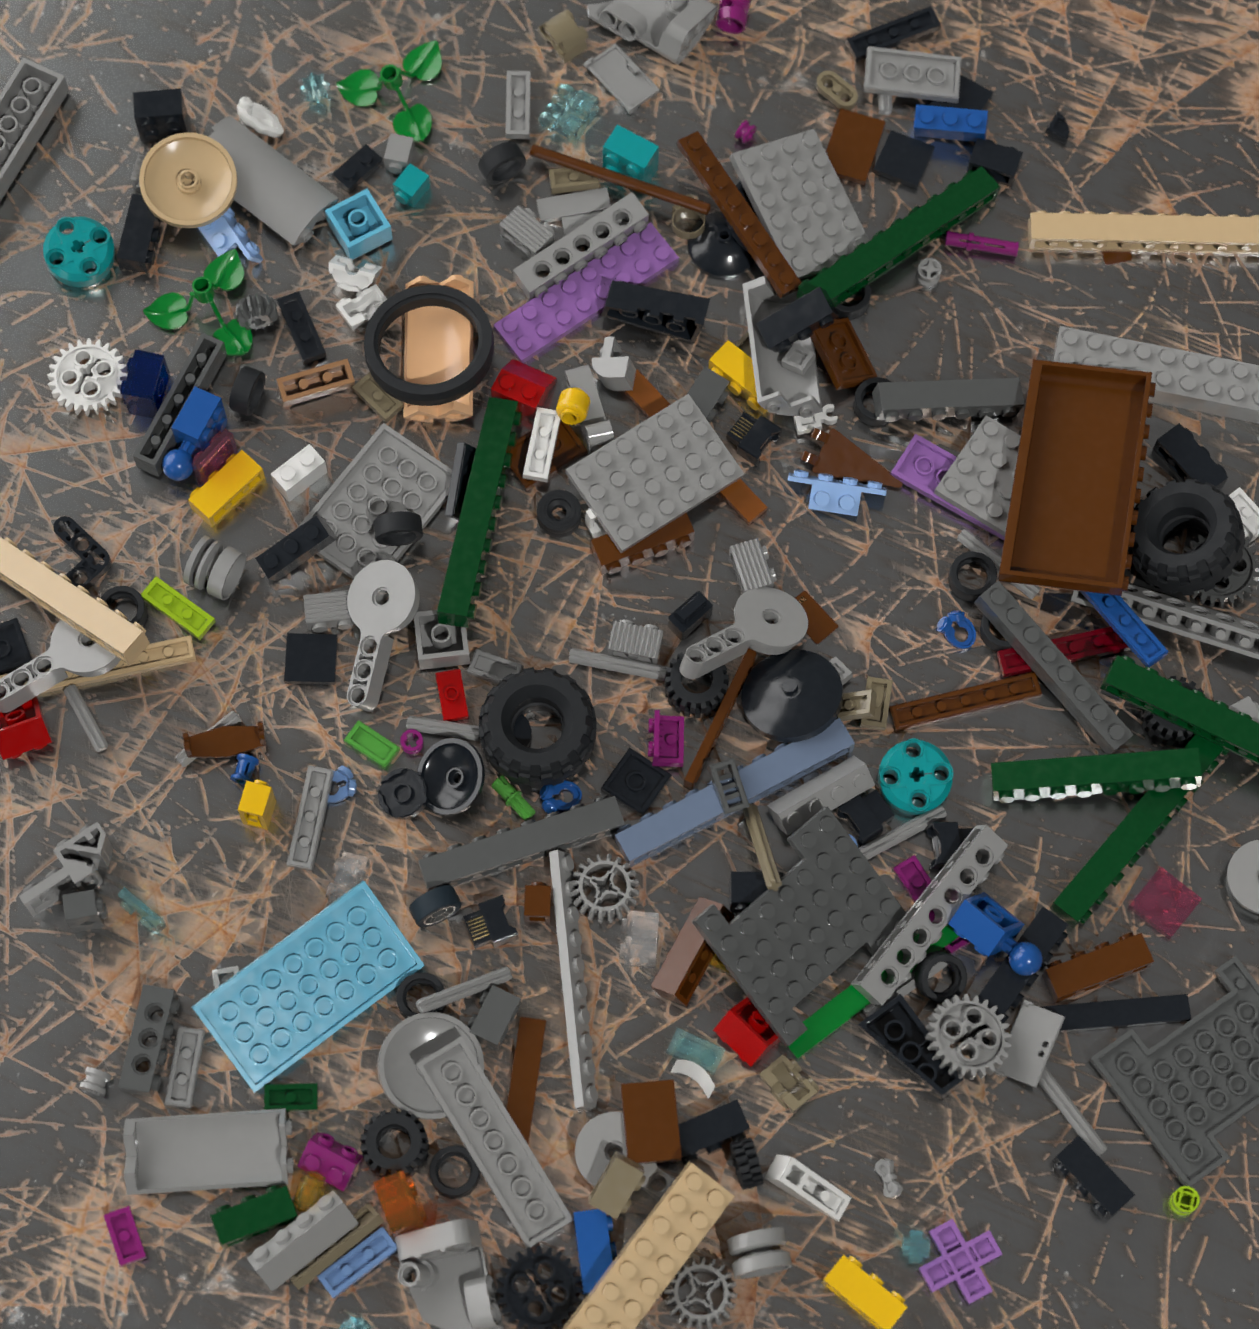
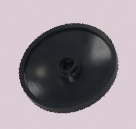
M798 649L789 650L783 654L770 655L760 661L748 674L741 694L743 710L750 725L762 736L779 742H800L813 738L825 731L837 718L844 697L841 678L832 663L817 653Z

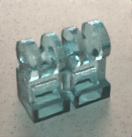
M561 84L557 89L558 94L553 95L551 98L552 103L547 104L545 107L546 112L541 113L538 121L546 129L567 137L569 142L576 145L585 132L586 125L589 126L599 111L598 97L583 90L577 91L568 84Z

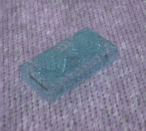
M124 887L117 894L122 902L120 906L130 915L135 912L141 918L139 922L147 930L151 931L154 928L160 933L166 927L164 920Z
M677 1028L666 1053L678 1059L695 1062L704 1068L706 1072L715 1075L726 1049Z

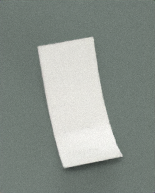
M676 1060L670 1073L688 1075L701 1086L709 1099L715 1084L704 1068L689 1060Z

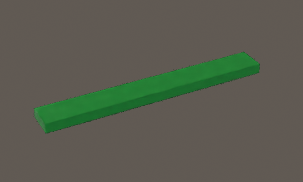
M946 924L941 931L942 936L936 943L928 947L926 950L927 954L943 950L959 937L954 932L952 926ZM919 934L913 937L915 942L919 940ZM899 950L897 953V960L900 963L904 957L902 950ZM917 964L913 966L910 972H913L916 969ZM884 970L881 974V980L883 983H885L888 978L886 970ZM850 985L804 1020L803 1024L807 1030L791 1045L786 1047L795 1059L799 1060L863 1011L871 1002Z

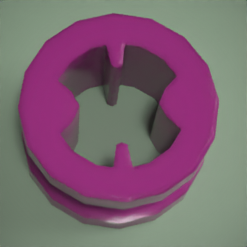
M745 120L735 133V138L737 140L742 139L743 144H747L752 139L757 129L755 125L750 126L748 120Z
M406 730L400 738L402 750L409 755L418 754L423 748V737L417 730ZM413 737V740L417 738V746L411 747L410 744L406 746L408 738Z

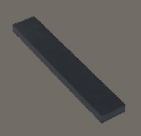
M1188 994L1041 1006L1043 1009L1065 1017L1059 1033L1178 1023L1191 1020Z

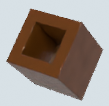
M532 882L531 885H525L524 922L550 923L551 886H546L544 882Z

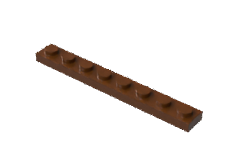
M699 131L679 139L676 146L778 296L783 298L797 291L802 282Z

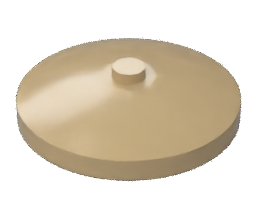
M179 133L159 141L147 153L141 165L139 185L147 207L158 219L179 228H197L216 221L229 209L237 191V173L230 154L220 143L198 133Z

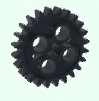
M540 1245L536 1247L535 1253L532 1252L530 1247H527L525 1249V1256L519 1251L516 1252L517 1261L509 1258L507 1263L510 1268L502 1267L500 1269L505 1277L496 1279V1282L502 1284V1288L496 1289L495 1293L501 1294L503 1297L496 1303L505 1305L501 1315L509 1313L511 1316L507 1323L509 1324L516 1320L518 1322L516 1329H521L523 1326H526V1329H553V1325L557 1329H562L563 1324L561 1320L568 1322L571 1318L568 1313L574 1314L577 1310L573 1305L582 1303V1299L576 1297L577 1293L583 1291V1288L576 1287V1283L582 1280V1277L573 1276V1273L578 1268L572 1267L569 1269L567 1265L571 1259L560 1260L562 1251L553 1256L552 1247H548L545 1253H542ZM539 1265H545L549 1268V1278L543 1279L538 1275L537 1268ZM527 1269H529V1270L531 1271L532 1277H533L535 1283H534V1282L532 1281V1279L527 1275V1273H526V1270H527ZM516 1279H523L526 1282V1292L520 1293L515 1289L514 1282ZM536 1285L544 1287L545 1291L542 1292V1296L534 1294L533 1291L536 1289ZM555 1288L560 1289L564 1294V1299L561 1303L555 1302L551 1297V1292ZM544 1299L552 1307V1312L547 1310ZM535 1302L540 1306L541 1313L538 1317H534L529 1313V1303Z

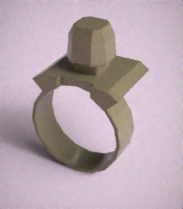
M678 205L672 206L671 226L673 232L682 239L690 240L697 238L704 231L705 215ZM687 218L696 221L702 219L703 225L697 231L688 233L677 229L674 222L676 223L681 219Z

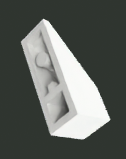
M777 1154L764 1178L786 1193L836 1221L841 1219L851 1200V1197L790 1156Z

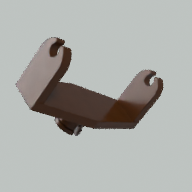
M263 721L257 722L258 726H221L193 736H189L188 732L183 733L186 755L188 758H229L267 746Z

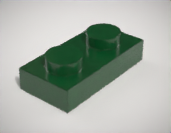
M318 1083L264 1085V1110L286 1108V1112H317Z

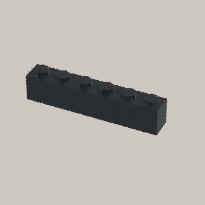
M1042 907L1017 942H1029L1036 945L1042 953V966L1045 968L1053 957L1050 951L1054 945L1060 947L1068 936L1065 930L1069 924L1045 907ZM1007 955L978 995L979 1003L982 1004L987 999V1007L989 1009L997 1006L995 1014H1004L1005 1016L1001 1023H1006L1009 1018L1006 1015L1008 1009L1011 1006L1013 1008L1018 1006L1024 997L1021 991L1025 986L1031 988L1039 975L1036 973L1029 976L1017 974L1012 970L1009 964V955ZM967 1015L968 1020L976 1024V1020L972 1016ZM981 1026L969 1036L964 1035L959 1042L962 1043L970 1037L973 1038L978 1032L987 1029V1026ZM982 1037L983 1043L989 1046L990 1041Z

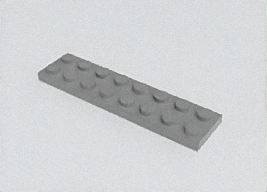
M462 1036L418 1062L416 1067L526 1248L534 1246L573 1221L572 1216Z

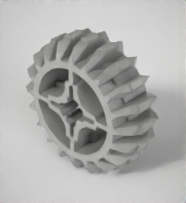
M598 854L597 862H593L590 857L587 858L588 867L580 863L578 868L581 872L574 871L573 878L576 880L571 881V884L577 888L571 892L575 895L572 897L577 898L574 900L573 905L576 907L582 906L579 914L584 915L586 912H589V921H592L596 915L600 924L603 922V917H607L608 923L611 924L613 923L614 915H616L618 920L623 919L621 911L630 914L631 909L628 905L636 906L637 901L633 897L639 896L640 892L635 889L639 886V880L633 879L636 876L635 870L627 872L630 864L627 862L620 866V857H617L615 862H612L611 854H607L606 860H602V856ZM607 871L603 877H590L596 872ZM616 874L624 881L626 893L621 892L620 888L614 885ZM609 881V890H605L600 897V887L603 888ZM584 884L588 885L589 889L596 894L593 903L586 898L583 892ZM607 900L616 902L620 900L613 906L602 907L603 903Z
M701 1256L700 1264L696 1265L694 1257H690V1267H687L686 1263H684L681 1267L682 1272L678 1271L675 1275L676 1279H672L669 1283L673 1288H665L664 1294L672 1295L671 1298L665 1300V1304L675 1305V1307L670 1309V1315H674L677 1312L680 1313L676 1320L677 1323H681L684 1318L688 1319L686 1323L687 1329H690L692 1321L697 1322L696 1329H701L704 1322H706L707 1329H712V1320L720 1326L722 1325V1320L719 1315L728 1319L730 1314L725 1308H735V1304L728 1301V1299L737 1298V1293L729 1292V1289L736 1287V1282L727 1283V1280L732 1277V1273L727 1272L722 1275L721 1272L724 1270L725 1265L721 1264L715 1269L716 1259L714 1258L710 1260L709 1265H705V1256ZM705 1272L716 1279L709 1282H701L693 1273ZM686 1277L691 1293L684 1300L680 1301L678 1288ZM721 1286L723 1301L715 1309L710 1295L716 1288ZM695 1287H701V1290L702 1288L708 1289L705 1294L706 1301L705 1299L693 1298L696 1294ZM698 1304L705 1311L707 1310L708 1314L696 1315L685 1308Z

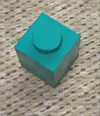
M410 163L393 183L395 198L400 203L408 204L414 208L430 188V177Z

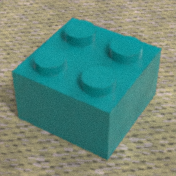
M617 124L603 145V168L648 183L658 170L659 146Z

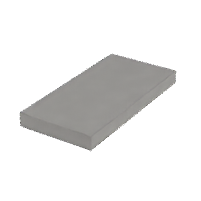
M868 46L863 92L957 103L959 99L962 57Z

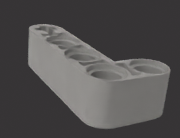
M589 365L565 370L564 373L568 388H580L590 397L591 404L587 417L583 422L579 423L588 454L590 455L614 440V434L610 421L606 420Z

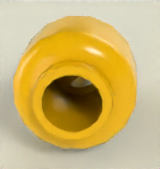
M567 388L559 396L556 414L562 422L568 425L581 423L587 417L591 404L590 397L580 388Z

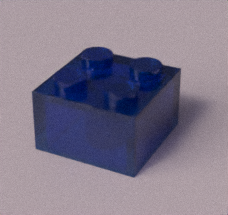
M135 349L133 358L130 357L128 360V376L121 383L120 393L123 394L124 404H126L129 414L154 419L163 403L171 375L164 355Z

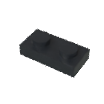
M365 144L332 174V178L348 193H351L383 164V158Z

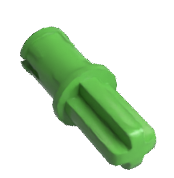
M500 776V779L497 778L493 782L491 787L506 801L505 805L507 807L511 806L523 820L528 821L535 815V810L521 796L522 792L520 790L517 791L504 776Z

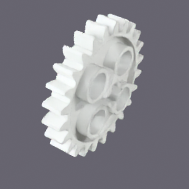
M90 338L87 339L86 345H83L79 339L76 347L68 343V351L60 349L62 357H53L56 365H49L53 373L47 374L49 381H51L48 383L50 390H53L51 392L53 398H58V404L60 406L65 404L68 412L74 407L76 415L81 410H84L86 416H89L90 410L93 409L96 415H98L100 407L108 411V403L116 406L115 397L123 398L120 390L127 389L124 381L129 380L128 374L125 373L128 371L127 365L123 364L125 362L123 356H118V350L116 348L111 350L110 343L102 347L99 339L93 345ZM89 359L88 363L79 364L82 360ZM102 371H110V373L107 375H100ZM69 379H76L74 383L66 384ZM90 390H97L95 394L87 395Z

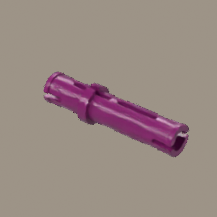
M947 230L945 246L965 248L968 252L977 250L1017 257L1019 242L976 236L973 232L964 234ZM959 239L979 242V244L959 241ZM984 243H985V244H991V245H997V246H1003L1004 248L993 247V246H986V245H984Z

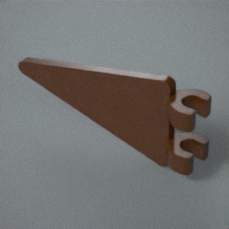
M817 428L813 429L810 437L824 442L821 451L816 456L804 450L800 458L814 465L813 473L830 474L838 478L850 477L862 482L876 481L883 483L882 485L902 487L903 483L890 475L891 473L836 429H830L829 433Z

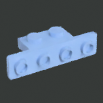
M230 207L216 221L198 227L218 257L238 246L249 261L257 263L263 261L259 254V247L250 241L246 235L247 230L234 218L235 213Z
M794 470V473L788 474V481L812 484L808 509L858 516L861 492L884 496L887 493V488L882 487L883 483L868 481L867 484L858 483V479L843 477L842 481L833 479V475L819 473L818 477L810 476L809 472L804 470Z

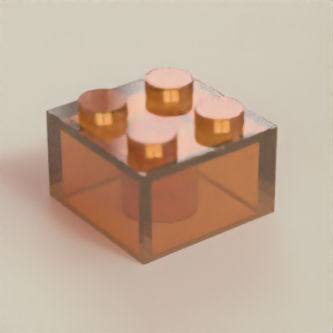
M403 1170L373 1182L394 1240L398 1235L425 1228L423 1222L428 1219L421 1201L415 1202L414 1200L418 1193L412 1176L406 1177Z

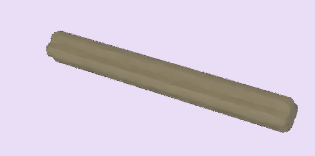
M749 803L750 807L744 808L743 814L768 890L778 891L782 881L758 807L756 805L751 806V803Z

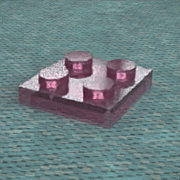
M226 428L221 433L214 435L210 445L204 451L197 453L193 459L192 466L197 481L201 486L208 481V477L214 471H219L226 465L225 463L231 455L238 453L234 436Z
M1160 867L1128 908L1170 940L1202 898L1164 868Z

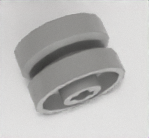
M782 1227L758 1229L727 1239L729 1255L742 1257L732 1263L734 1278L748 1279L791 1268L790 1252L776 1250L787 1243L785 1229Z

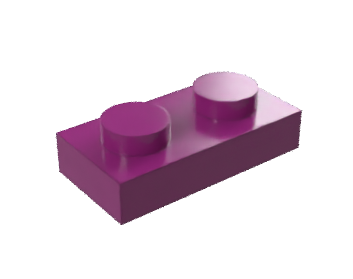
M130 1206L103 1215L121 1267L147 1258Z

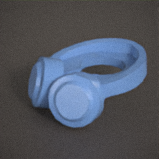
M343 765L334 772L332 782L339 783L344 781L346 785L340 787L335 795H329V804L341 802L348 796L353 797L356 792L357 783L353 779V773Z

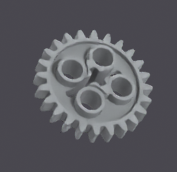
M965 994L961 1000L957 995L951 1001L945 999L942 1006L938 1005L935 1008V1013H932L929 1017L931 1023L926 1026V1029L931 1033H928L925 1039L933 1041L928 1050H936L937 1052L932 1059L941 1058L940 1068L948 1065L950 1067L949 1074L951 1075L956 1070L958 1071L959 1079L965 1073L968 1074L969 1080H973L976 1073L980 1079L984 1078L986 1072L992 1075L996 1071L995 1068L999 1069L1003 1065L1001 1060L1004 1061L1009 1056L1005 1051H1008L1012 1046L1005 1042L1012 1037V1034L1004 1032L1010 1025L1001 1023L1005 1015L995 1014L997 1006L989 1009L987 1007V999L982 1004L979 1003L978 995L972 1001H970L968 994ZM967 1015L972 1016L976 1020V1024L971 1023ZM981 1026H987V1029L978 1032L973 1038L970 1037L953 1049L950 1048V1045L959 1042L964 1035L969 1036ZM946 1028L952 1029L955 1032V1036L949 1035ZM982 1037L987 1038L991 1046L985 1045ZM961 1050L967 1051L970 1055V1059L965 1058L962 1055Z

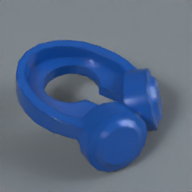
M960 610L951 611L947 616L942 617L937 624V631L943 633L949 644L957 649H967L976 640V630L972 622L965 617V612ZM952 622H956L958 627H962L967 631L968 636L964 642L956 640Z
M564 781L555 786L553 784L544 785L540 790L539 796L540 799L544 800L542 803L543 810L546 814L556 811H570V807L580 803L582 792L575 783ZM561 790H568L571 792L573 799L571 802L565 803L562 800L553 799L552 796L558 795Z

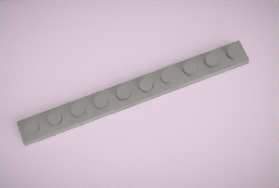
M554 850L549 852L574 1105L576 1109L591 1111L597 1109L598 1092L595 1088L594 1080L595 1065L592 1060L591 1051L593 1042L589 1031L590 1014L587 1010V987L584 983L583 974L585 965L581 954L582 938L578 925L579 911L573 905L576 898H573L572 896L575 895L571 893L577 889L571 884V881L574 880V862L571 854Z

